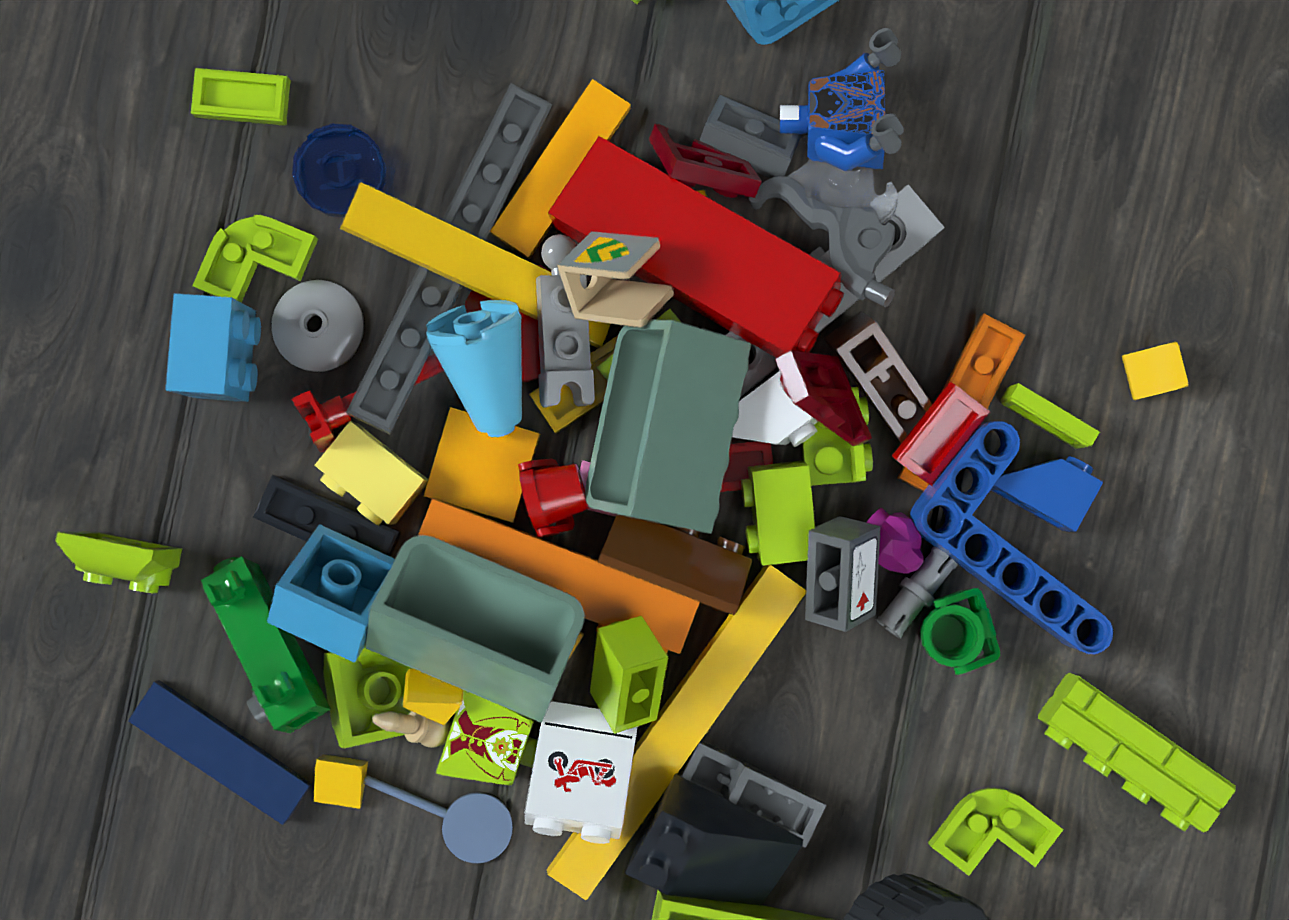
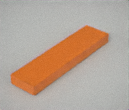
M986 314L981 315L943 390L951 381L988 409L1025 334ZM905 466L902 467L897 477L923 492L929 485Z

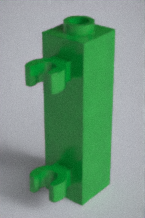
M242 556L240 558H228L218 563L213 568L214 573L201 580L203 590L211 606L214 607L251 682L252 690L261 708L264 709L273 730L292 733L331 710L295 636L267 623L274 594L260 566Z

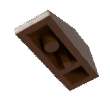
M860 311L823 339L834 355L839 357L843 368L901 444L931 407L932 403L876 321Z

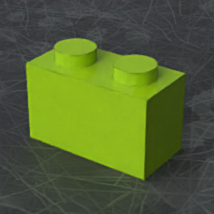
M794 461L748 467L749 479H741V490L744 508L752 507L754 525L746 526L749 554L757 553V559L762 566L808 561L809 530L815 528L809 465L804 461Z
M642 616L625 621H616L608 626L598 628L590 693L614 734L656 721L658 717L668 656Z

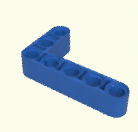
M999 421L982 422L932 486L928 485L915 502L910 512V519H912L922 538L949 555V558L953 559L963 569L1061 643L1086 654L1103 652L1113 639L1111 622L1097 609L972 515L1014 459L1020 447L1019 435L1012 425ZM990 430L995 431L1000 438V447L994 455H990L984 447V438ZM962 468H967L973 477L972 486L965 493H961L955 483L956 476ZM940 506L945 513V522L940 529L932 531L927 523V515L933 507ZM977 534L981 539L982 549L975 558L970 559L965 552V543L971 535ZM1014 562L1018 568V578L1016 582L1007 587L1003 582L1002 573L1008 564ZM1051 591L1055 598V604L1052 610L1043 614L1040 609V600L1046 592ZM1088 619L1091 624V632L1085 640L1080 642L1077 637V628L1083 620Z

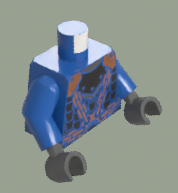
M883 28L874 33L869 42V47L873 53L862 54L848 67L830 76L813 78L809 81L808 105H780V134H807V157L812 161L825 162L842 171H850L856 167L883 169L884 152L894 154L900 149L902 141L898 135L904 132V127L896 115L885 114L884 70H879L881 63L886 67L896 65L901 59V50L897 46L898 38L892 30Z

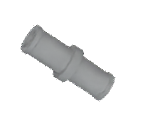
M932 547L923 564L914 572L911 578L905 577L901 581L899 586L902 589L882 615L876 619L881 626H887L886 630L901 639L905 630L923 607L929 608L935 600L932 597L951 571L957 567V563L951 558L947 560L949 555L936 547Z

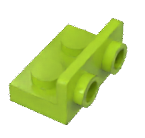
M851 387L864 420L868 425L869 411L866 397H859L858 387ZM820 422L815 423L814 426L817 432L801 443L802 459L809 465L811 486L866 481V472L873 469L870 443L861 444L857 447L852 446Z

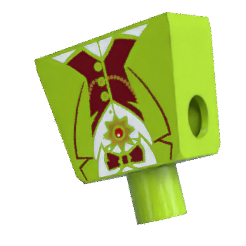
M463 690V702L455 713L436 773L449 777L513 785L520 764L533 768L538 740L531 738L530 734L535 720Z

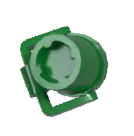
M980 589L961 590L933 601L936 609L926 616L920 628L922 645L927 655L939 664L953 667L956 675L970 672L999 659L1000 648L996 638V630ZM967 598L970 609L953 603ZM983 649L984 654L982 656L977 657Z

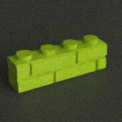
M1068 673L1064 676L1055 689L1054 695L1049 698L1038 714V719L1049 726L1044 733L1047 737L1069 750L1072 744L1078 746L1087 753L1083 762L1105 777H1108L1111 771L1126 780L1121 787L1123 790L1145 805L1150 798L1165 807L1160 816L1186 832L1189 826L1203 833L1208 831L1220 814L1219 810L1224 808L1236 790V786L1075 674Z

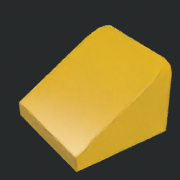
M1177 342L1122 356L1133 400L1185 388L1189 385Z
M409 669L405 677L403 707L434 722L445 725L461 707L463 689L416 669Z
M322 754L316 759L314 802L360 809L365 787L363 780L367 774L369 761Z

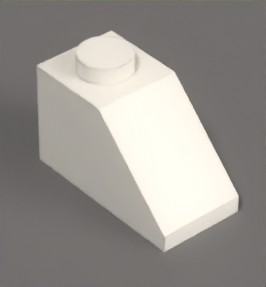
M779 371L739 401V416L734 425L732 437L787 445L791 442L796 447L817 432L814 424L818 421L794 405L792 400L785 394L780 384L781 373Z

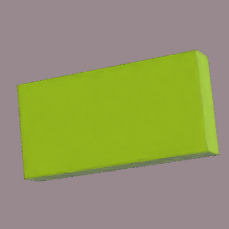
M195 68L191 114L195 118L286 125L291 80L287 76Z
M1020 383L1007 387L1000 399L1002 405L1075 449L1092 446L1100 433Z

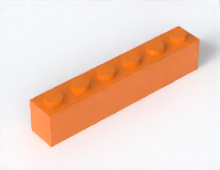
M436 498L431 500L418 536H432L572 595L582 605L584 618L598 623L597 632L598 628L608 626L613 622L642 616L666 654L668 650L678 654L681 653L700 603L600 564L598 560L537 538L534 535Z

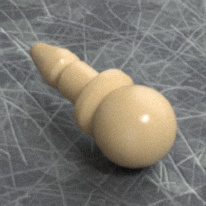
M413 711L408 715L385 712L376 714L372 718L374 724L382 729L403 733L409 742H419L429 748L439 747L446 743L451 728L450 719L445 725H442Z

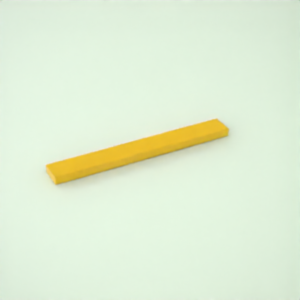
M764 565L741 597L736 614L728 615L660 710L657 720L650 724L635 745L620 839L610 838V842L606 844L592 843L581 839V833L573 832L546 869L550 877L583 899H588L664 793L674 775L679 772L806 594L804 588L772 565Z

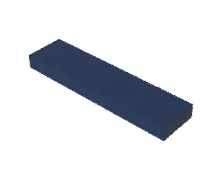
M160 680L153 682L128 722L282 825L289 820L313 784Z

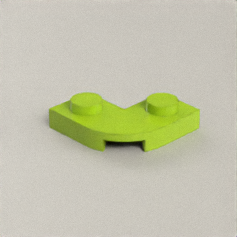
M254 215V217L241 219L228 226L225 230L220 228L215 234L192 286L211 295L231 297L242 303L258 264L301 281L318 238L263 215Z
M984 788L964 797L946 818L928 844L970 876L997 838L1036 867L1064 829L1016 793L1002 788Z

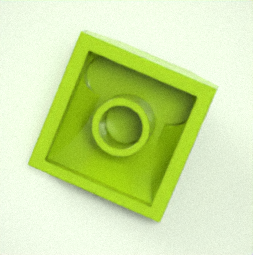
M93 531L57 532L56 543L75 564V569L84 572V581L111 585L113 578L130 581L129 589L146 593H158L159 586H169L172 570L179 567L182 548Z
M366 645L355 663L332 652L324 653L323 675L328 704L331 708L329 710L331 723L341 748L405 735L382 729L374 724L372 718L376 714L385 712L407 715L411 712L403 707L406 672L413 668L368 650Z

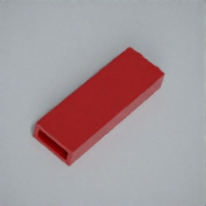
M598 136L547 212L557 230L579 243L591 232L658 238L660 248L634 275L647 283L672 286L674 292L672 297L775 358H779L791 350L809 353L819 334L814 329L823 315L830 318L835 313L844 296V292L840 291L841 273L680 181L671 178L664 172Z

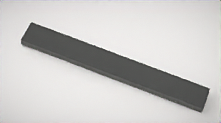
M512 83L510 84L442 221L486 241L552 107L551 103ZM419 266L346 412L347 415L389 435L391 434L432 351V347L427 340L426 331L428 330L426 325L439 314L453 308L463 288L462 285Z

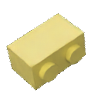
M349 421L315 464L318 469L325 473L320 480L328 488L342 497L346 492L350 493L361 502L357 510L378 526L382 521H385L387 524H396L428 483V479L361 425Z

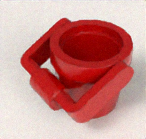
M542 459L518 464L524 501L532 525L536 530L537 538L557 535L572 530L574 528L573 515L589 509L585 497V487L577 463L559 466L554 459ZM554 522L557 524L556 526H550Z

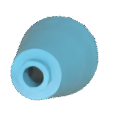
M487 300L480 302L482 308L480 311L467 313L465 305L441 313L426 325L428 330L426 331L427 340L476 429L479 432L487 433L490 437H501L513 432L515 425L522 419L521 314L519 313L518 305L507 300Z

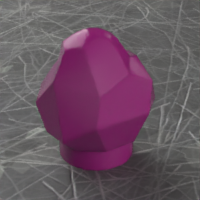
M882 507L878 509L866 522L880 526L878 564L889 571L910 573L918 570L923 564L924 557L920 551L921 535L912 519L902 512L890 515Z

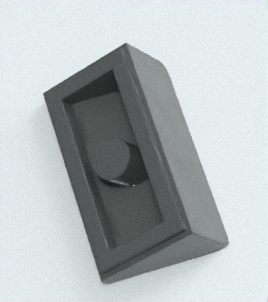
M719 95L704 126L700 141L717 150L748 161L756 173L771 179L785 176L802 134H780V120Z

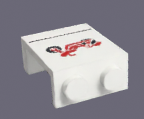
M551 701L540 727L525 809V824L533 825V831L549 836H559L562 834V830L581 833V839L592 843L606 844L610 842V838L620 839L637 727L614 734L600 709Z

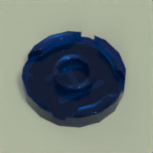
M330 124L315 129L307 136L308 139L303 142L301 148L298 147L293 157L292 176L298 193L313 209L327 216L345 217L360 182L379 191H382L385 185L386 164L380 148L368 134L352 125Z

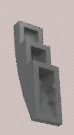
M652 722L646 724L640 738ZM703 740L699 742L677 773V775L804 839L802 846L805 848L826 808V804Z

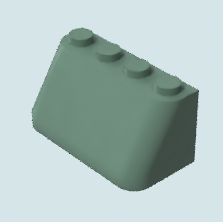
M650 320L643 327L626 325L622 327L615 344L586 481L585 497L590 508L712 534L714 520L719 512V495L723 476L729 464L728 452L733 428L739 416L738 404L743 380L749 368L748 356L751 343L673 320Z
M420 535L407 540L403 544L370 607L366 649L542 723L583 625L584 610L580 602L570 594L432 536Z

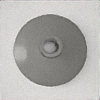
M310 280L292 287L281 297L272 317V335L277 349L291 364L307 371L325 372L342 366L357 352L364 335V317L358 302L345 288L330 281ZM312 316H320L322 319V326L316 332H310L307 328V321Z

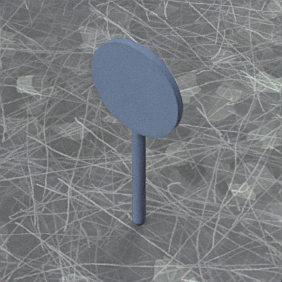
M366 776L363 780L367 786L443 817L442 833L445 844L456 857L463 861L484 863L493 860L506 849L510 842L513 829L510 812L504 803L493 795L481 792L469 793L458 798L446 809L371 776Z

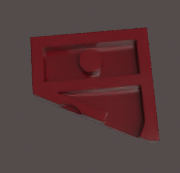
M657 123L654 124L649 141L671 178L680 181L690 188L695 187L696 184L712 187L715 192L730 198H736L738 194L756 197L762 181L748 161L717 150L696 139L691 147L677 144L669 136L668 127Z
M791 350L775 359L781 373V387L794 405L852 446L857 447L872 439L839 357Z

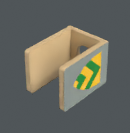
M602 232L589 233L557 264L574 318L633 327L645 326L674 295L672 286L612 278H630L660 248L658 238ZM580 274L592 275L590 284L585 289L581 285Z

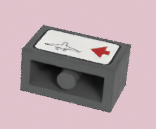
M839 516L809 530L806 621L847 632L876 615L880 526Z

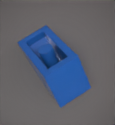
M1068 456L1066 461L1063 459L1051 460L1003 473L991 491L1062 531L1076 532L1103 482L1091 475L1094 470L1091 466L1079 459Z

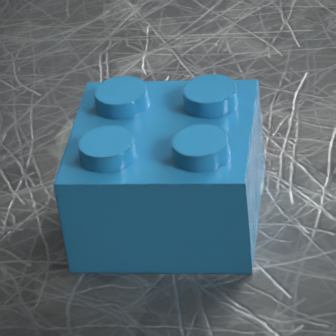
M174 294L166 391L192 398L249 402V391L255 390L258 377L257 366L252 363L253 345H258L261 337V321L259 317H255L256 310L231 297Z
M319 524L276 584L267 623L355 663L366 645L370 607L395 559Z

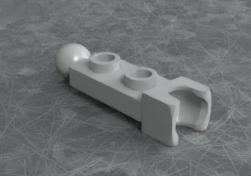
M561 234L549 237L542 246V259L551 269V275H540L536 278L541 372L538 375L539 397L543 408L559 404L563 385H567L572 390L573 401L576 406L592 405L595 399L593 370H591L589 322L588 320L574 318L557 264L576 247V243L570 237ZM580 275L581 285L585 289L587 288L586 275Z

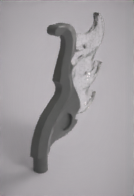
M807 136L803 137L804 145H807ZM809 159L806 164L787 177L779 176L766 180L760 185L756 197H749L751 207L755 210L760 209L769 198H781L792 207L812 230H826L829 233L831 264L833 269L841 273V283L861 301L868 298L884 307L889 306L892 302L895 290L878 282L874 274L878 264L891 249L895 238V225L891 223L883 225L891 219L898 205L897 190L892 182L887 183L886 194L877 195L873 189L874 177L872 168L860 167V170L842 171L828 163Z

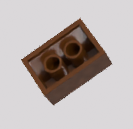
M617 514L598 563L735 615L752 559L742 555L745 546L719 537L717 544L714 545L699 539L701 531L677 526L670 528L654 521Z

